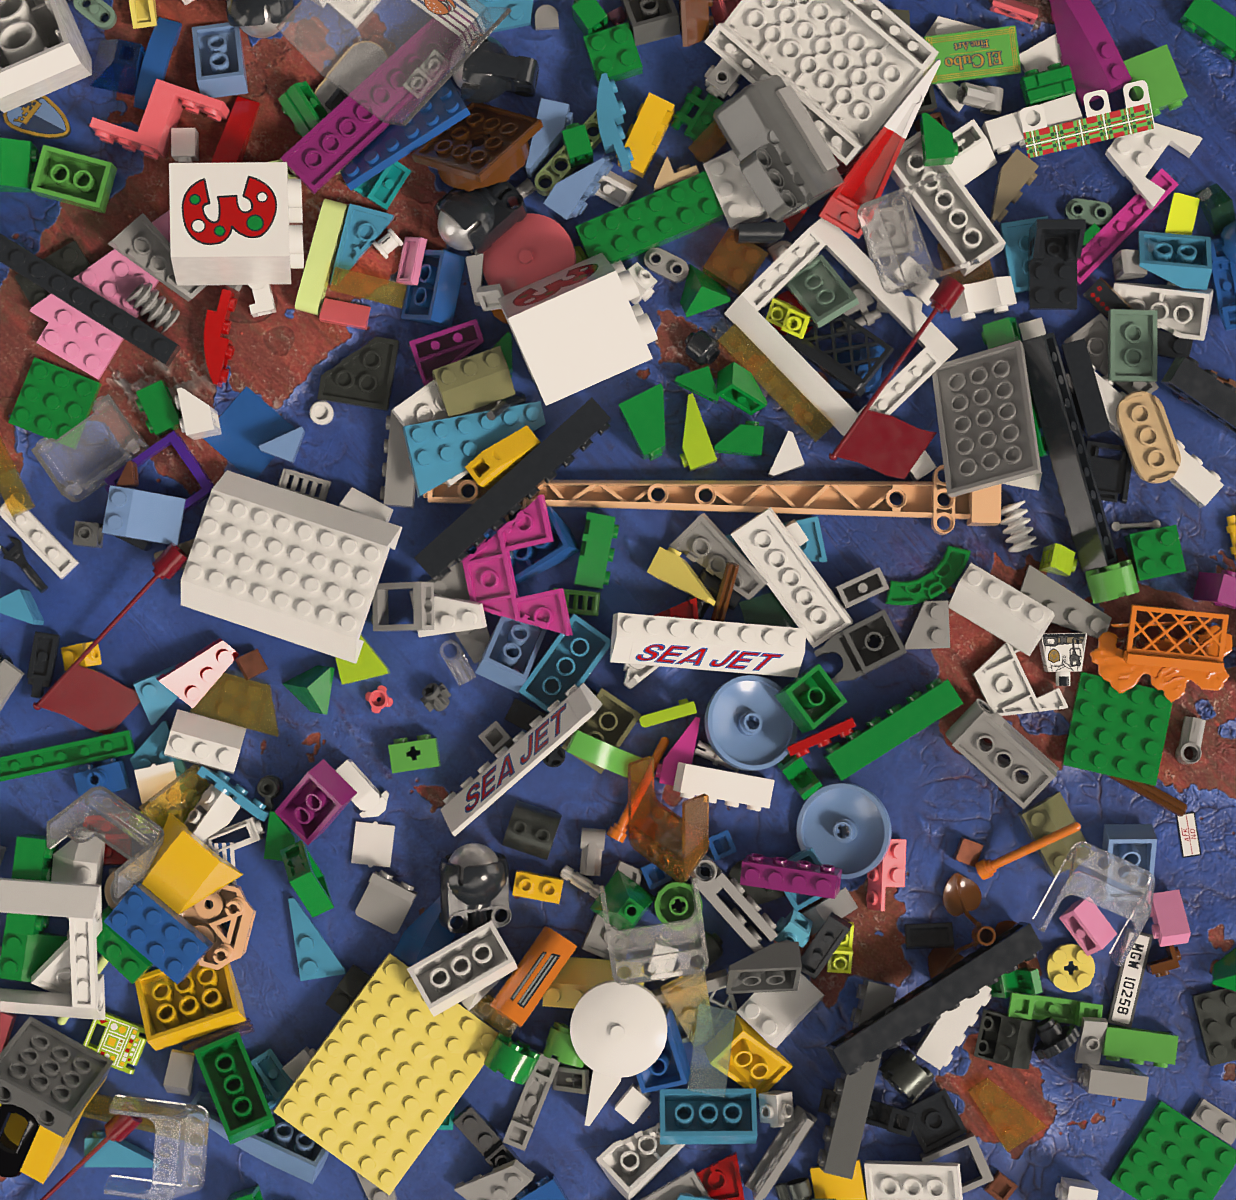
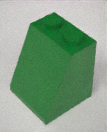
M0 138V192L33 193L31 187L35 176V163H38L39 151L31 141Z
M660 383L618 404L619 412L644 460L649 458L650 461L661 457L663 450H665L663 386Z

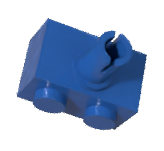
M115 757L102 761L103 766L96 768L93 767V764L79 767L80 772L73 774L80 802L131 788L124 760L116 761Z

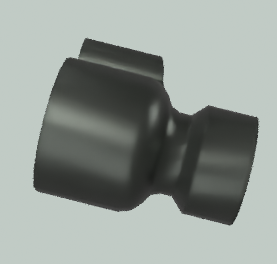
M275 775L264 776L257 785L258 793L265 798L266 811L274 809L273 798L279 796L283 790L281 779Z
M807 1177L796 1178L786 1183L775 1185L778 1200H809L812 1195L809 1178Z

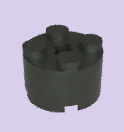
M901 1048L897 1049L882 1064L878 1071L883 1073L884 1079L900 1094L904 1092L908 1096L906 1099L914 1103L933 1083L932 1079L935 1076L925 1066L922 1067L915 1063L918 1059L912 1052Z

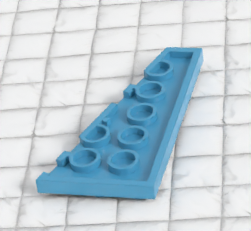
M541 401L511 406L494 420H489L487 418L489 411L404 426L403 433L418 497L467 470L465 466L482 451L524 426H529L533 432L544 426L546 422Z

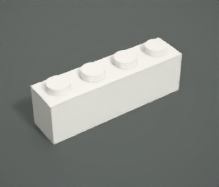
M1075 93L1040 104L1044 108L1047 127L1083 119ZM1032 110L1027 113L1025 119L1028 125L1036 126L1040 122L1041 116L1037 111ZM1020 111L984 122L982 130L988 139L993 153L997 152L998 155L1011 151V147L1020 145V148L1026 147Z
M678 762L673 790L681 792L680 797L694 799V796L698 795L703 796L702 801L716 803L717 799L725 800L724 805L739 807V803L747 804L746 809L761 811V807L770 808L775 780Z
M984 986L975 997L966 998L959 1002L960 1006L958 1008L942 1013L938 1021L930 1024L913 1052L939 1070L943 1066L947 1067L953 1058L951 1052L955 1046L959 1047L966 1037L964 1032L968 1026L972 1027L979 1017L977 1012L981 1005L985 1007L992 996L990 994L992 989Z

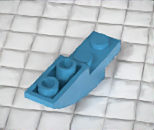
M607 73L601 75L597 94L599 132L605 153L608 154L615 151L621 169L625 172L632 169L630 161L634 160L630 148H625L622 140L625 139V135L621 125H619L624 123L623 115L626 114V110L622 100L617 101L614 93H617L618 90L614 79L609 80Z

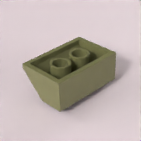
M500 346L432 370V377L448 418L459 416L516 394L509 368Z
M1060 791L1017 813L1032 842L1076 822ZM1081 830L1037 850L1050 876L1053 878H1057L1078 867L1093 855Z

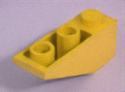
M526 425L482 451L465 468L478 485L489 490L541 442L529 426Z

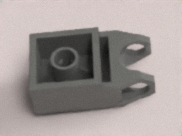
M884 609L832 636L823 647L815 650L814 653L816 657L829 653H836L842 657L844 662L843 668L831 679L834 684H837L841 681L855 680L906 654L907 651ZM875 636L876 639L878 637L881 639L878 643V648L868 646L871 642L870 637Z

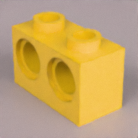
M517 870L512 895L559 904L564 879Z

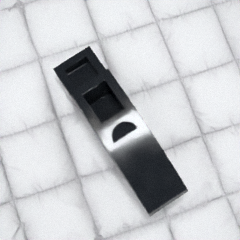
M471 1104L452 1119L457 1128L484 1156L485 1161L493 1169L513 1160H518L523 1164L508 1144L503 1143L504 1139Z

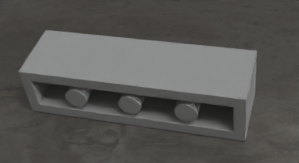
M391 410V416L386 417V430H389V439L384 441V453H388L387 463L383 462L382 477H386L385 486H381L380 500H384V505L414 508L416 486L403 426Z

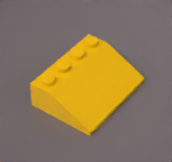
M198 962L179 984H176L160 969L145 973L135 982L146 1039L155 1051L247 1021L230 963L216 970L201 966Z

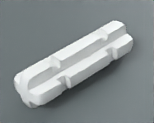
M565 865L560 872V877L570 880L571 884L586 893L588 891L589 895L595 899L603 890V887L598 884L594 885L593 881L579 872L575 873L574 869L568 865Z

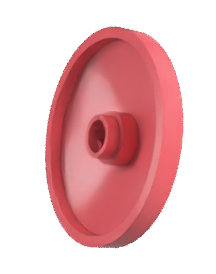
M527 213L522 221L516 222L483 253V273L488 285L500 284L504 295L576 264L575 247L565 229L555 220L534 213Z

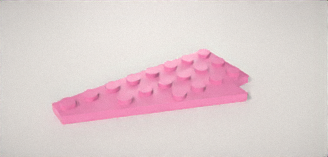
M169 210L153 221L152 224L170 243ZM115 249L73 278L135 318L138 317L143 307L140 306L134 309L133 306L136 300L133 299L127 302L126 299L140 284L150 282L152 284V291L159 282V280ZM52 294L30 309V312L49 322L36 343L99 380L124 339Z

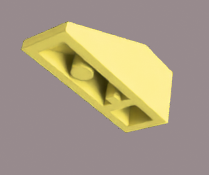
M659 547L647 573L714 606L716 601L688 562L680 557L681 552L671 547L668 550Z

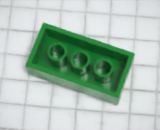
M34 834L17 836L11 879L51 881L53 854L59 850L56 837ZM7 913L5 933L37 935L44 932L45 928H48L50 916Z
M239 1032L193 1050L230 1145L276 1126Z

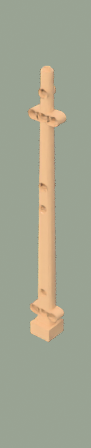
M940 465L934 470L932 481L552 480L548 484L546 482L538 487L540 492L531 500L526 498L521 502L522 508L520 511L537 499L538 495L545 496L546 506L748 513H761L771 507L775 513L931 518L933 531L939 535H945L954 528L955 519H967V526H996L1000 524L1001 484L952 498L948 496L949 504L941 506L937 501V497L939 494L947 495L946 482H941L938 479V472L944 470V465ZM459 479L450 487L444 482L423 494V496L428 498V503L474 504L488 490L478 485L474 479ZM468 485L475 488V494L470 498L463 496V489ZM662 489L665 497L661 501H655L651 497L653 490ZM709 490L712 493V499L708 502L701 501L699 498L700 491ZM892 493H898L902 497L900 505H893L890 502L889 497ZM510 513L505 517L506 522L510 521ZM944 517L949 521L947 530H941L937 526L938 518Z

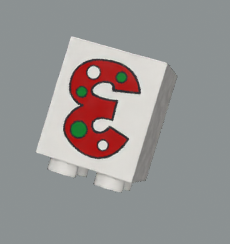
M287 162L169 163L170 249L177 286L291 284V269L304 268L302 225H290V223H303L301 179H288Z
M600 253L498 298L530 375L546 406L653 359L647 344L658 340L647 313L644 314L640 304L631 306L629 300L640 295L630 271L625 269L621 260L610 264L606 257Z

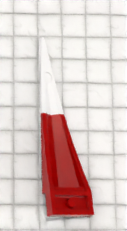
M940 59L934 62L842 177L844 183L830 192L831 194L818 213L821 218L857 239L861 237L872 220L901 148L941 63Z

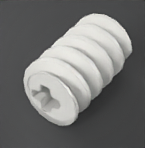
M1025 500L1004 506L1001 509V516H1005V518L1001 520L1000 524L1008 525L1002 532L1003 534H1011L1005 542L1014 544L1008 549L1009 552H1020L1039 546L1031 545L1036 536H1028L1033 527L1025 526L1031 521L1030 518H1023L1028 509L1020 508L1025 503Z

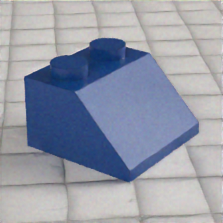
M836 343V349L849 346V343ZM881 346L870 347L871 358L880 357L885 349ZM866 348L853 350L854 361L867 359ZM850 351L837 353L838 362L841 364L851 362ZM868 364L855 366L856 375L863 379L869 371ZM882 366L865 386L866 391L863 395L873 396L878 389ZM831 377L830 386L834 390L853 393Z

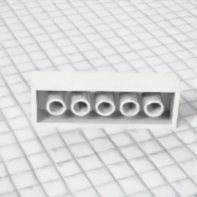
M920 131L907 139L901 148L890 175L963 276H966L1001 252L1006 242L949 165H923Z

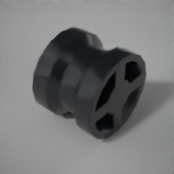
M559 745L543 759L544 764L552 768L560 766L566 757L565 750Z

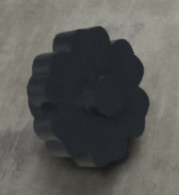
M1047 1017L1036 1025L1037 1034L1041 1040L1036 1043L1037 1046L1033 1048V1051L1039 1060L1049 1059L1074 1044L1080 1033L1074 1024L1068 1027L1067 1025L1061 1027L1053 1017Z

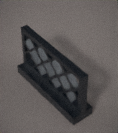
M841 314L828 322L830 323L831 334L818 336V327L813 321H809L807 327L814 326L815 337L800 339L787 333L784 339L802 357L860 398L866 391L865 386L894 351L893 347L845 314ZM845 321L847 323V331L835 333L834 322ZM859 333L865 335L864 344L853 345L852 335ZM848 336L849 346L836 349L835 338ZM832 339L833 349L822 351L819 341ZM881 346L885 349L880 357L871 358L870 347ZM866 348L867 359L854 361L853 350ZM850 351L851 362L839 363L837 353ZM868 364L869 371L863 379L856 375L855 366Z

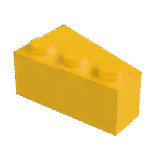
M650 92L645 102L638 109L636 114L638 118L635 124H631L626 134L628 139L624 146L625 148H630L634 160L630 161L632 169L628 171L641 178L644 177L673 119L675 108L674 104Z

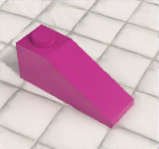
M695 717L664 757L663 763H658L655 777L660 778L659 783L674 786L678 762L692 764L700 718Z

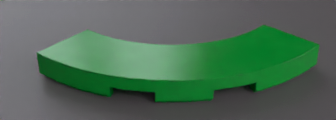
M947 546L939 564L927 575L906 582L890 581V589H888L885 604L899 606L914 605L940 595L961 575L971 551Z

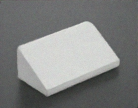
M610 171L607 176H603L598 183L601 186L595 195L617 207H622L628 204L637 185Z

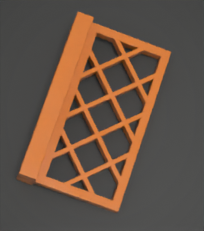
M1132 604L1123 660L1129 664L1223 673V656L1229 615ZM1137 611H1147L1152 619L1141 627L1136 621ZM1151 612H1157L1158 614L1154 616ZM1165 613L1171 614L1176 620L1166 629L1157 620ZM1175 614L1183 616L1178 619ZM1188 616H1195L1200 624L1191 631H1188L1181 622ZM1200 617H1207L1203 621L1200 619ZM1213 618L1222 619L1221 628L1212 634L1205 624ZM1156 622L1162 632L1151 640L1144 630ZM1179 624L1187 634L1175 642L1168 632ZM1201 627H1204L1210 637L1199 645L1192 634ZM1142 632L1149 642L1142 648L1132 647L1133 638ZM1164 635L1173 643L1165 651L1159 650L1154 644ZM1190 637L1197 647L1190 653H1184L1178 645ZM1214 640L1218 645L1217 656L1207 655L1202 648ZM1152 645L1155 649H1147V648H1149V647ZM1177 648L1179 652H1174L1172 650ZM1200 650L1203 654H1195V653H1197V652Z

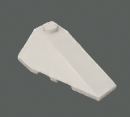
M1114 283L1113 292L1132 310H1158L1157 328L1173 333L1172 335L1179 338L1204 341L1211 312L1213 289L1194 290L1173 285Z
M657 1123L656 1126L645 1131H639L627 1139L614 1142L596 1158V1161L612 1185L626 1200H631L685 1144L660 1145V1123Z

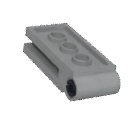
M977 699L945 733L953 747L1023 809L1056 777V772L1059 770L1058 766L997 712L994 713L993 709L981 699ZM983 738H989L992 743L985 742ZM1001 754L1008 755L1010 759L1003 758ZM1019 770L1026 771L1028 775L1021 774Z
M696 854L691 858L689 868L692 874L689 878L754 952L763 949L760 943L763 939L751 925L748 928L744 925L747 921L736 908L731 910L717 895L722 888L770 941L778 936L774 930L777 927L765 912L762 915L758 912L761 908L750 895L747 897L743 895L745 890L734 877L729 879L706 854Z

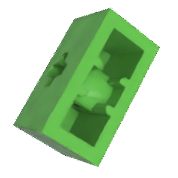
M431 734L417 736V741L408 742L407 737L393 739L394 744L388 745L392 773L441 766L437 738L431 739ZM413 746H415L416 750H420L421 755H417V760H414L413 756L408 755V752L412 751Z

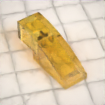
M335 267L330 290L333 292L401 309L407 285Z

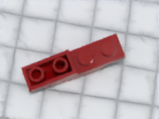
M222 289L217 312L207 309L204 326L206 364L211 380L217 387H222V383L227 382L229 369H226L228 360H232L235 346H232L233 342L224 337L225 334L228 335L230 332L231 321H229L230 313L236 309L237 298H234L235 294L232 291Z

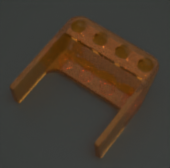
M647 756L629 763L628 833L630 844L635 851L679 883H684L689 879L708 851L709 796L704 793L683 801L681 818L664 806L655 795L654 758Z

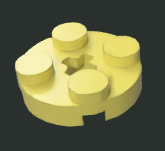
M1062 944L1047 958L1046 973L1050 981L1059 989L1066 992H1077L1091 984L1095 973V964L1091 955L1087 956L1079 945ZM1069 961H1073V965L1077 966L1073 974H1069L1068 971L1064 970V966H1068Z

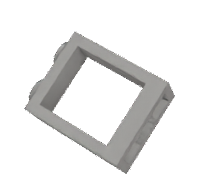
M434 582L378 583L372 600L373 615L371 621L373 631L434 630ZM413 589L414 624L389 625L388 590Z
M1082 1064V1068L1078 1069L1077 1082L1080 1083V1087L1087 1093L1146 1101L1149 1077L1140 1070L1098 1064Z
M972 1132L953 1139L927 1153L919 1154L922 1160L920 1162H930L968 1146L980 1176L962 1183V1194L994 1180L976 1137Z

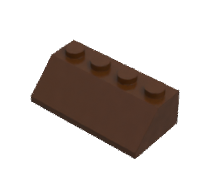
M679 0L680 34L683 47H688L707 39L710 35L709 30H714L713 15H709L708 7H713V0Z

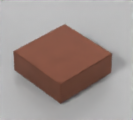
M258 649L235 660L246 681L268 670Z
M998 1170L993 1176L994 1180L988 1182L984 1190L996 1200H1008L1018 1186Z

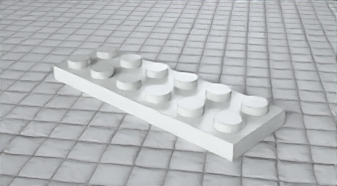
M771 507L731 533V536L755 569L768 582L767 585L798 628L806 629V638L813 648L853 623L850 615Z

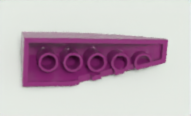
M1048 0L1052 10V22L1055 23L1057 32V43L1060 45L1062 54L1060 56L1063 66H1070L1076 94L1082 106L1084 105L1083 98L1085 94L1098 90H1105L1107 94H1111L1122 89L1132 80L1110 33L1091 0ZM1095 95L1090 99L1089 103L1102 97Z

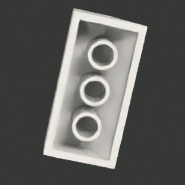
M972 563L960 579L949 603L951 610L1028 656L1031 655L1055 617L1054 612Z

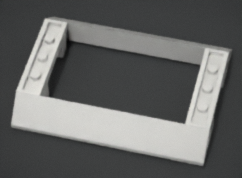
M821 218L774 261L735 300L724 314L812 405L845 436L864 407L857 413L758 311L771 302L774 296L806 264H810L825 247L913 338L927 317L840 228ZM932 322L929 323L917 340V343L923 350L884 387L869 410L891 415L958 350Z
M0 878V912L69 917L72 994L0 988V1012L105 1020L104 974H98L96 939L103 930L101 885Z

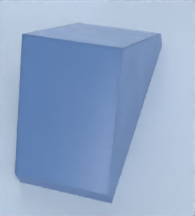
M299 427L260 445L259 448L264 453L294 463L304 438L305 430L303 427Z

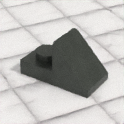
M353 964L325 1004L343 1016L371 976Z

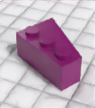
M474 319L409 341L424 386L434 380L432 370L459 361L483 343L484 339L478 321Z
M1222 570L1221 573L1199 572L1193 600L1209 601L1216 606L1236 609V573L1228 570Z

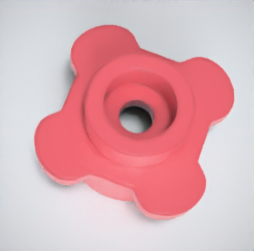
M378 686L377 690L367 692L365 695V699L369 701L372 706L371 710L374 713H380L381 709L390 707L393 704V699L387 695V688L385 686Z

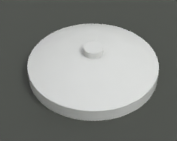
M609 980L595 985L579 999L570 1022L571 1041L579 1058L595 1072L609 1077H629L645 1071L662 1053L667 1038V1018L661 1003L647 988L628 980Z

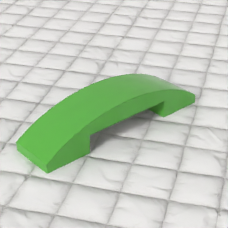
M579 730L573 733L566 749L568 753L636 782H639L649 762L647 759L629 753Z
M1011 992L1007 1016L1030 1020H1043L1047 1017H1053L1054 1020L1060 1023L1081 1026L1082 1017L1102 1018L1103 1005L1053 996Z

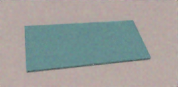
M699 1004L688 1083L689 1091L725 1097L736 1018L735 1010Z

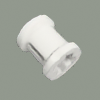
M391 228L387 230L388 233L378 242L374 241L372 243L385 259L388 258V254L397 246L403 245V242Z

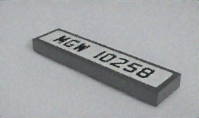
M1128 929L1107 1016V1022L1129 1028L1132 1026L1153 938L1152 934Z

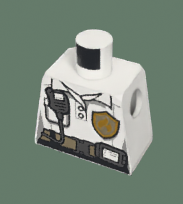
M1087 633L1043 634L1039 647L1044 671L1056 672V686H1070V672L1082 671Z

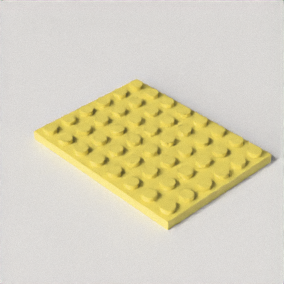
M388 953L273 1109V1112L388 1195L395 1189L484 1066L486 1056L498 1035L497 1031L458 1003L433 1017L407 970L409 967L390 953Z

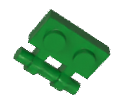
M695 86L691 93H687L684 98L685 103L680 111H676L674 114V120L670 127L678 131L681 125L685 124L688 128L684 135L704 147L717 127L713 113L724 102L710 93L704 101L701 100L699 96L702 90ZM693 106H695L699 110L692 119L688 114Z

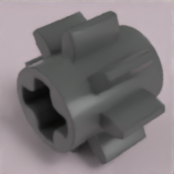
M442 682L439 685L430 683L423 689L422 695L424 697L420 698V700L429 712L433 709L442 711L449 705L451 693Z

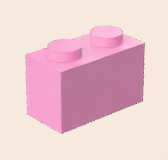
M1180 890L1152 893L1149 903H1146V911L1148 917L1153 919L1152 934L1154 939H1158L1159 946L1188 943L1191 932Z
M1090 896L1074 902L1059 917L1087 956L1102 950L1117 935Z

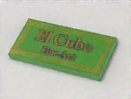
M1016 25L923 37V39L939 51L932 63L933 65L937 59H940L941 62L931 82L932 85L1021 73Z

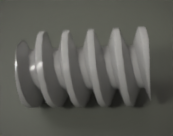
M150 282L142 283L128 296L126 301L129 302L135 299L133 308L142 306L140 314L149 313L147 321L150 322L155 319L154 328L163 326L161 331L163 333L177 320L180 311L178 309L171 311L173 304L171 302L164 304L166 297H158L159 291L157 289L151 291L152 284Z

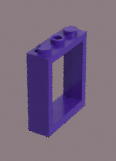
M173 431L131 461L135 462L137 467H139L170 444L173 445L202 487L201 490L186 499L184 515L207 499L215 485L180 435ZM126 464L104 479L107 484L105 489L108 494L110 485L117 486L116 482L119 480Z

